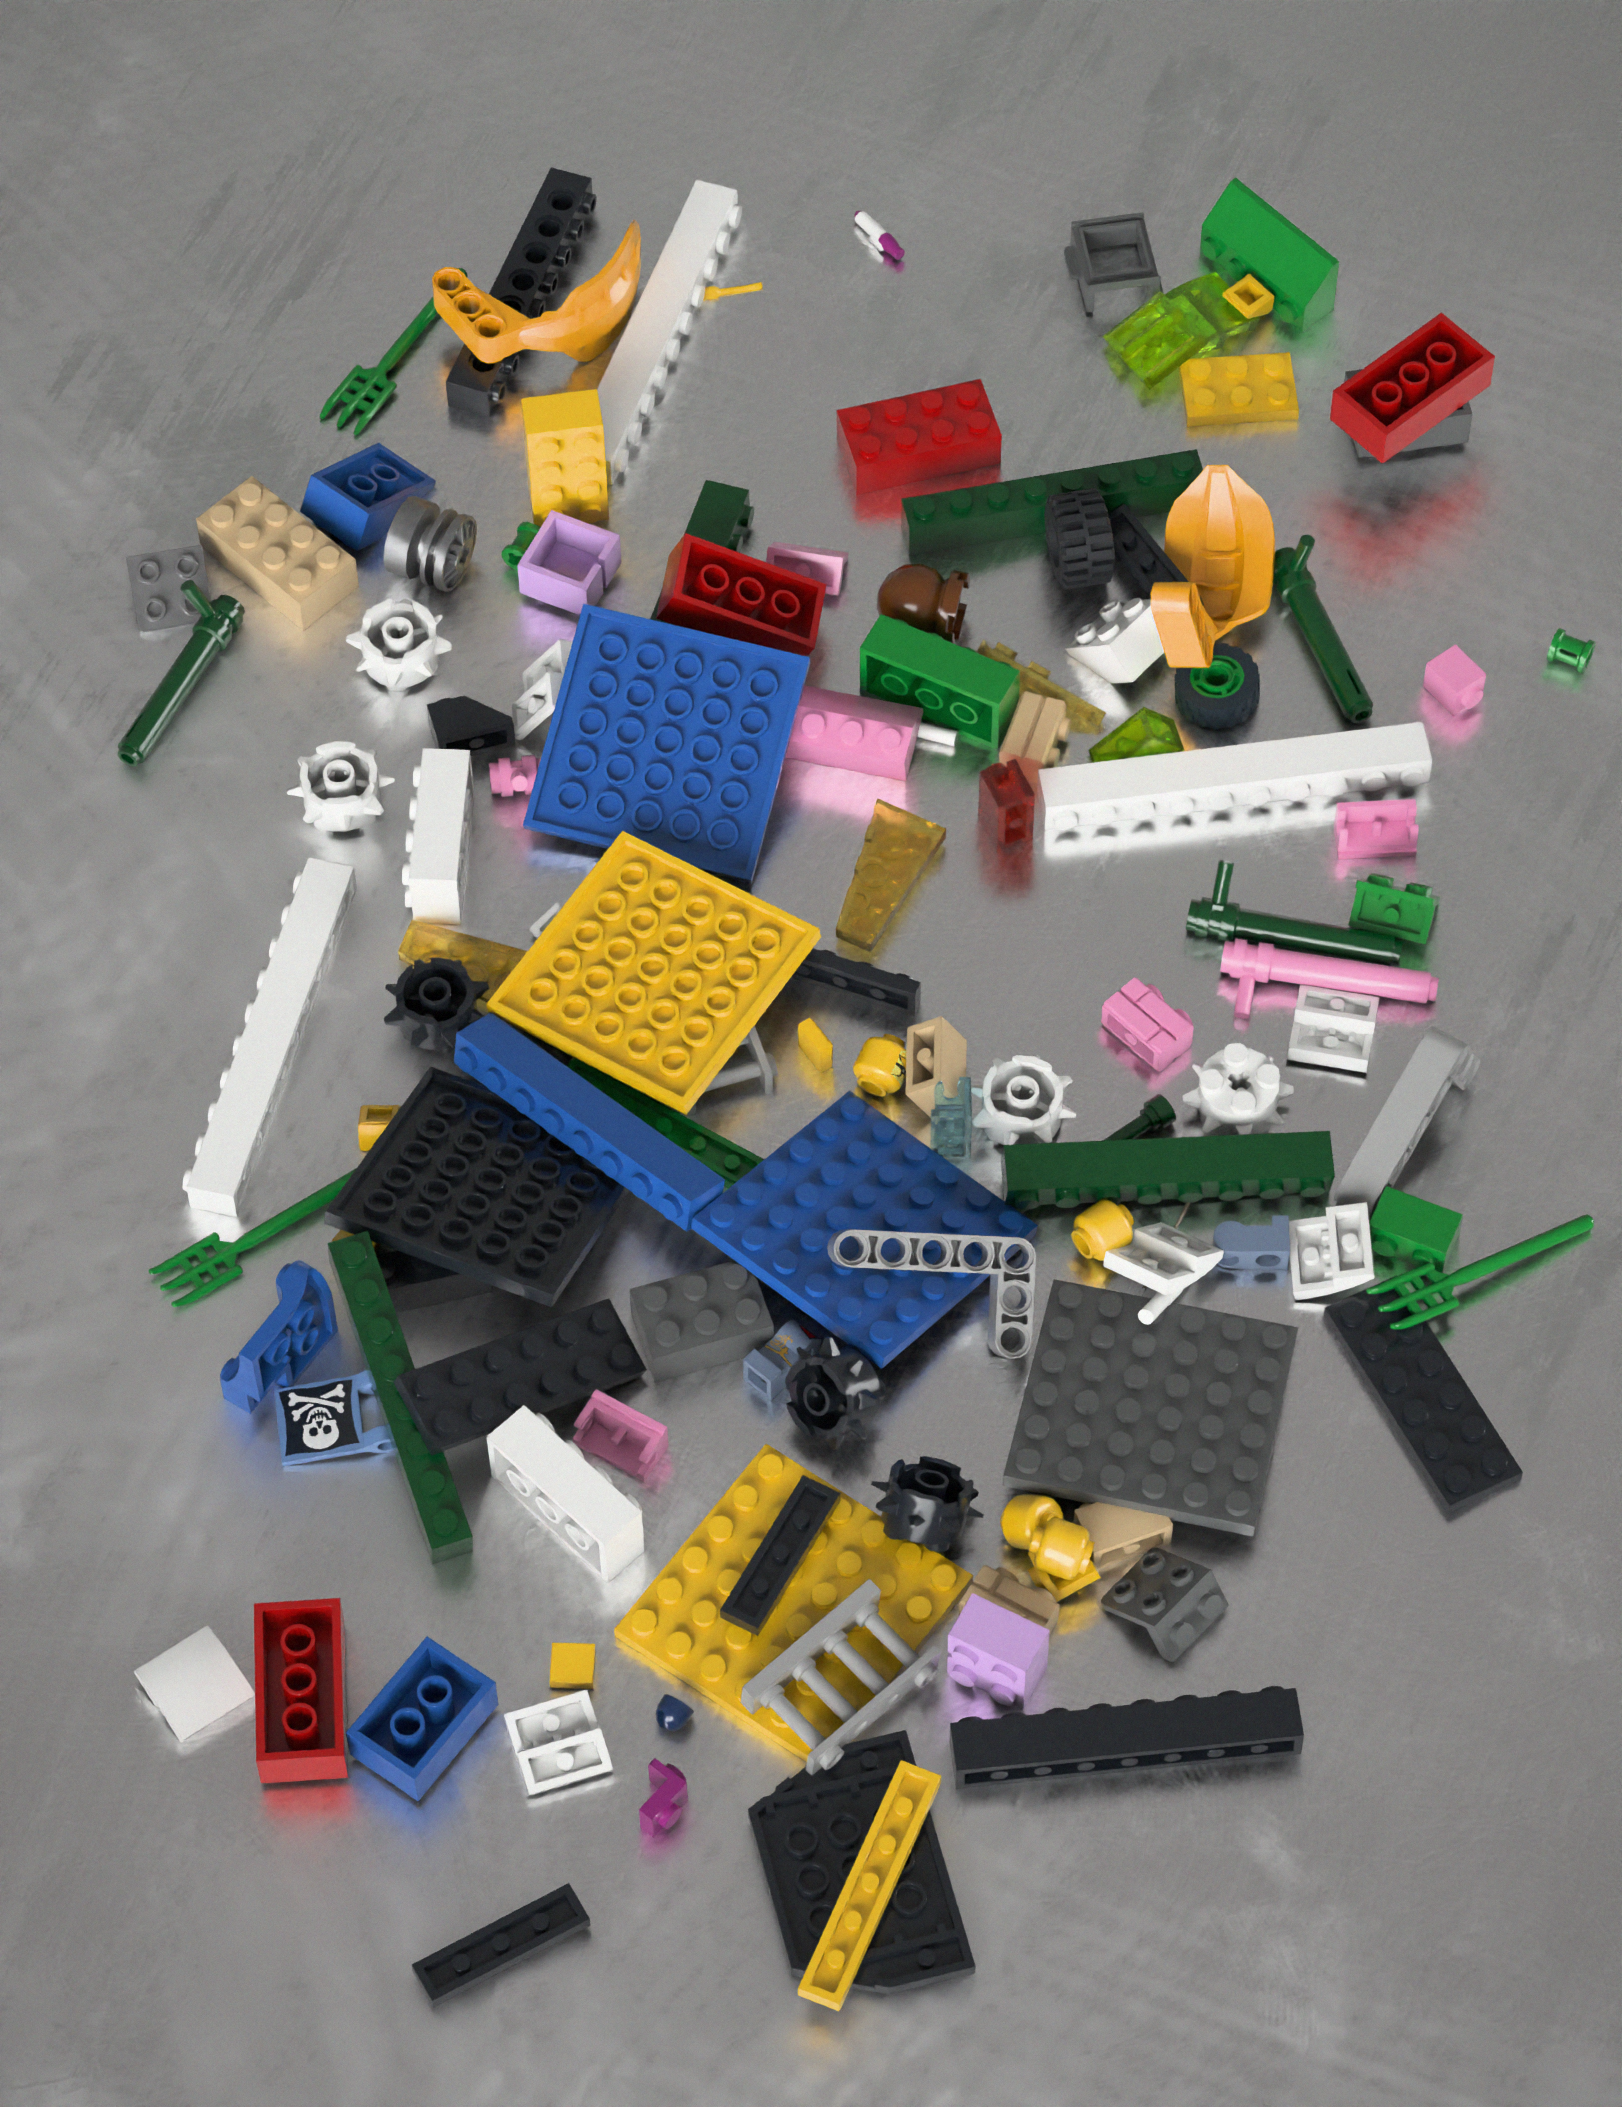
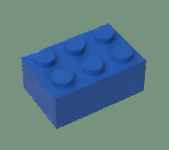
M427 1636L347 1730L346 1737L349 1753L352 1757L419 1801L499 1705L496 1682Z

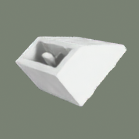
M1135 598L1131 601L1119 602V600H1113L1100 609V616L1093 623L1083 626L1075 633L1076 639L1065 648L1066 651L1074 659L1111 684L1133 682L1164 653L1152 614L1151 599L1141 600V598Z

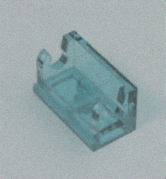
M959 1077L957 1085L958 1095L955 1098H947L943 1095L944 1085L942 1081H939L934 1089L935 1109H931L930 1150H934L943 1158H971V1077Z

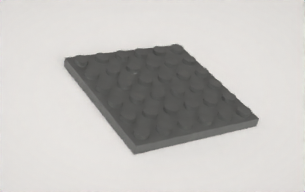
M1054 1279L1008 1455L1002 1486L1090 1504L1100 1502L1170 1517V1520L1254 1536L1298 1327L1177 1303H1171L1151 1324H1144L1139 1320L1138 1313L1152 1298Z

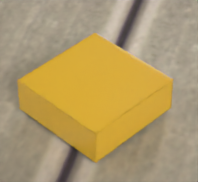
M809 1017L798 1024V1046L816 1069L823 1073L832 1068L833 1044L814 1020Z
M552 1642L550 1688L593 1689L595 1644Z

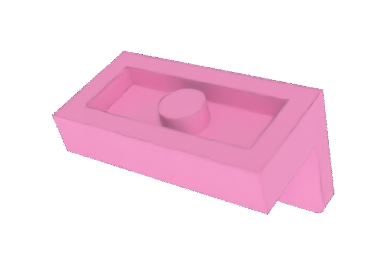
M773 542L768 547L767 563L827 584L825 594L837 596L840 594L844 563L848 560V552Z

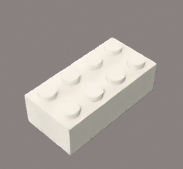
M423 748L421 764H414L413 785L417 787L416 796H411L410 820H413V828L407 829L406 852H410L409 861L403 862L402 882L403 885H406L405 906L412 907L414 923L461 925L475 797L470 750Z
M523 1405L487 1436L491 1476L604 1581L609 1583L645 1551L642 1507L632 1495L628 1493L621 1494L613 1486L611 1478L599 1466L593 1468L588 1464L575 1443L568 1439L564 1442L554 1433L552 1424L541 1413L535 1415Z

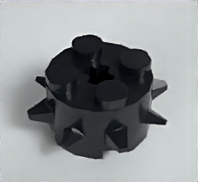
M434 957L431 958V963H425L421 959L415 960L414 969L413 965L407 967L398 978L397 984L386 985L385 989L395 996L397 1006L383 1018L386 1025L400 1026L403 1037L411 1042L413 1048L420 1047L435 1051L440 1050L443 1053L455 1051L456 1033L484 1017L477 1010L476 1001L489 989V985L487 982L472 981L468 976L466 968L462 966V961L459 959L453 961L451 959Z
M832 1337L824 1338L819 1353L815 1355H810L804 1349L798 1347L797 1353L800 1361L791 1367L785 1378L786 1389L789 1390L791 1402L786 1403V1406L794 1423L810 1437L819 1435L826 1438L830 1448L834 1450L839 1449L844 1434L850 1431L865 1440L867 1435L863 1426L874 1419L879 1409L880 1401L886 1396L885 1384L877 1377L870 1362L861 1354L856 1346L847 1344L837 1347Z
M920 1456L919 1464L905 1465L903 1459L898 1460L891 1467L888 1482L872 1481L871 1483L872 1486L886 1493L885 1498L876 1503V1508L882 1511L883 1532L894 1540L906 1539L911 1542L924 1544L927 1549L934 1552L947 1551L949 1544L957 1541L963 1535L967 1517H984V1514L970 1507V1501L976 1498L979 1492L973 1488L974 1482L972 1479L966 1481L960 1476V1467L945 1460L927 1456Z

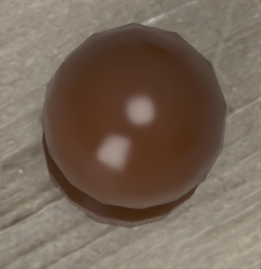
M924 564L903 565L889 573L883 581L877 594L878 613L892 619H900L909 626L926 633H935L944 640L955 644V639L959 640L967 609V604L960 603L963 588H970V575L967 572L953 570L950 577L945 580L936 569Z

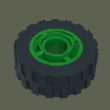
M1226 643L1214 644L1212 664L1209 668H1176V704H1178L1181 714H1184L1188 721L1191 723L1195 722L1200 727H1212L1213 729L1234 727L1235 724L1247 720V717L1256 710V704H1259L1260 674H1258L1257 663L1252 661V656L1249 653H1244L1237 646L1232 647Z

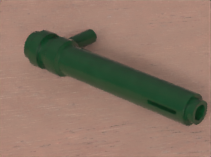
M1302 535L1296 550L1286 547L1275 552L1273 583L1277 585V592L1281 600L1289 605L1344 716L1353 723H1361L1372 715L1373 702L1316 592V582L1311 572L1307 569L1306 563L1314 547L1315 539L1310 535Z
M187 580L181 585V591L201 614V617L192 629V637L119 742L117 755L125 764L137 766L138 763H143L147 759L218 652L226 649L232 640L231 633L237 632L242 625L245 610L242 604L235 598L228 595H220L217 599L210 602L193 580Z
M1218 861L1212 898L1191 899L1186 930L1195 932V936L1207 938V935L1210 934L1219 936L1218 940L1233 942L1234 939L1247 940V942L1273 944L1274 947L1385 966H1390L1391 964L1399 965L1403 942L1395 941L1396 936L1240 908L1239 903L1228 902L1234 862Z

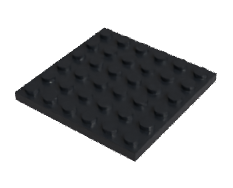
M430 1066L326 1209L324 1224L354 1235L368 1231L371 1241L553 1307L629 1190L613 1178L607 1176L601 1169L583 1156L578 1155L572 1148L554 1135L549 1134L543 1127L525 1114L520 1113L514 1106L496 1093L491 1092L486 1086Z

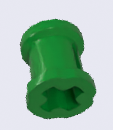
M522 522L518 526L516 538L512 544L504 547L501 554L504 562L509 567L518 571L517 565L541 528L540 526L530 522Z
M1559 628L1549 647L1547 660L1553 662L1557 659L1577 667V672L1583 674L1592 658L1596 642L1593 640L1588 642L1566 635V631Z

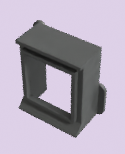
M1143 212L1071 222L1070 246L1065 248L1064 256L1069 275L1079 280L1086 312L1094 311L1095 292L1139 286L1147 287L1151 304L1161 305L1164 303L1165 296L1160 281L1161 276L1157 272ZM1136 243L1142 268L1102 274L1093 273L1088 249Z

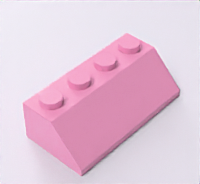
M804 685L785 758L906 781L923 715V708Z

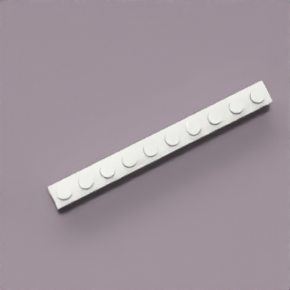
M696 179L597 388L604 429L607 484L612 485L618 471L623 472L625 470L631 443L637 444L642 429L641 422L644 416L649 417L652 412L655 400L654 394L657 388L662 389L665 384L667 366L670 361L674 362L678 356L680 338L682 334L687 335L691 328L692 312L695 307L699 308L703 302L705 284L707 280L712 281L714 279L718 265V256L720 253H726L730 241V231L732 227L737 228L740 223L742 207L738 206V192L735 189Z
M1423 722L1038 769L1037 794L1044 829L1066 830L1081 825H1106L1113 821L1145 820L1153 816L1185 815L1193 811L1224 810L1228 807L1249 804L1258 806L1273 801H1298L1306 797L1321 795L1337 796L1345 792L1361 790L1377 791L1381 788L1401 785L1416 786L1420 783L1429 782L1432 756Z
M308 857L304 871H298L295 876L293 893L295 895L292 903H286L281 917V925L283 927L280 935H274L269 950V957L271 959L268 967H262L257 982L259 992L256 1000H250L245 1013V1022L247 1024L244 1032L236 1035L233 1045L234 1059L231 1066H225L220 1082L222 1089L218 1100L213 1099L208 1112V1122L210 1124L207 1132L200 1133L195 1150L197 1158L194 1167L189 1166L184 1175L183 1190L187 1191L190 1208L235 1218L238 1217L357 890L353 866Z

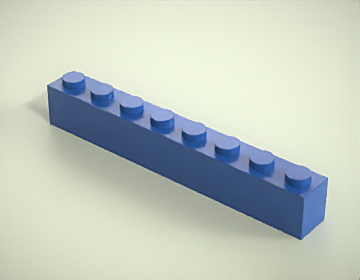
M490 1012L456 1033L454 1064L462 1071L474 1077L491 1092L503 1098L520 1113L532 1119L549 1134L561 1140L578 1155L583 1156L601 1169L607 1176L619 1182L636 1197L648 1203L663 1214L665 1218L671 1220L686 1232L691 1229L693 1217L723 1193L725 1179Z

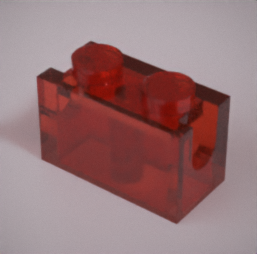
M1017 760L1008 761L1006 767L1003 763H995L985 770L979 771L978 817L996 851L999 852L1033 840L1035 794Z

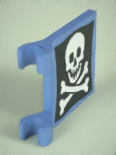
M366 1370L353 1376L274 1389L283 1467L363 1452L389 1453L393 1451L385 1425L377 1426L365 1433L363 1431L359 1393L374 1395Z

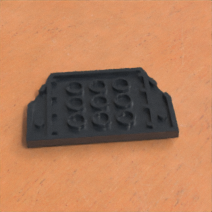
M906 1730L845 1744L841 1748L844 1751V1755L833 1767L828 1770L821 1767L812 1776L806 1771L805 1767L791 1779L787 1777L776 1786L775 1791L771 1795L761 1798L748 1809L750 1826L792 1976L803 1978L900 1761L902 1760L917 1766ZM930 1810L852 1982L851 1987L890 1995L975 1974L976 1966Z

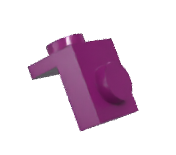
M656 1758L648 1764L650 1782L658 1789L639 1809L640 1828L653 1838L663 1827L669 1829L677 1822L681 1816L682 1807L688 1801L687 1782L683 1773L670 1763L664 1765Z

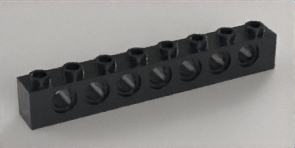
M550 168L489 295L530 319L541 317L545 311V301L548 295H553L556 291L558 274L561 268H566L569 264L571 247L574 241L579 242L582 237L586 216H591L594 212L597 196L592 191V178ZM464 343L446 380L448 406L490 417L495 404H500L503 401L508 377L516 374L519 365V355L522 350L505 357L499 362L485 363L480 361Z

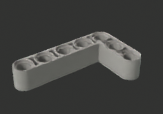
M1434 1026L1428 1029L1335 1192L1334 1201L1342 1205L1367 1202L1369 1220H1371L1385 1187L1392 1188L1451 1084L1461 1090H1465L1477 1073L1481 1059L1468 1044Z
M856 1229L839 1230L829 1239L827 1246L828 1255L833 1262L844 1267L991 1274L988 1318L989 1347L998 1356L1011 1359L1024 1356L1031 1348L1036 1253L1033 1245L1026 1239L1004 1236ZM848 1236L856 1239L859 1247L857 1255L851 1260L844 1259L839 1250L840 1243ZM889 1238L896 1240L900 1247L899 1256L892 1262H887L881 1255V1246ZM930 1240L937 1242L941 1249L940 1258L933 1264L927 1263L922 1255L924 1245ZM971 1242L977 1243L982 1251L981 1260L973 1266L966 1263L963 1255L964 1249ZM1016 1244L1021 1248L1023 1258L1018 1266L1011 1268L1005 1261V1252L1009 1246ZM1010 1286H1015L1021 1295L1020 1303L1014 1309H1008L1003 1303V1294ZM1008 1328L1015 1329L1019 1336L1018 1345L1011 1351L1005 1350L1001 1345V1336Z

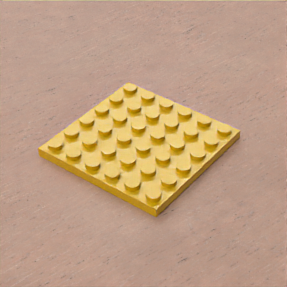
M622 831L490 998L486 1006L488 1013H493L501 1020L687 1115L821 938L820 929Z
M765 1444L614 1628L616 1638L807 1763L808 1754L813 1750L771 1707L766 1709L762 1706L752 1715L740 1703L742 1687L868 1579L881 1590L878 1615L918 1654L963 1597L969 1586L973 1584V1575L938 1552L927 1549L924 1544L911 1542L906 1539L894 1540L889 1538L883 1532L884 1523L880 1515L770 1445ZM804 1475L839 1492L840 1502L759 1636L720 1618V1609ZM857 1625L846 1634L848 1636L846 1641L888 1684L905 1671L906 1667L866 1626L861 1628ZM826 1651L815 1661L817 1671L857 1711L876 1696L835 1653L830 1655ZM793 1679L783 1688L785 1690L783 1695L825 1739L844 1724L803 1680L798 1682L796 1679Z

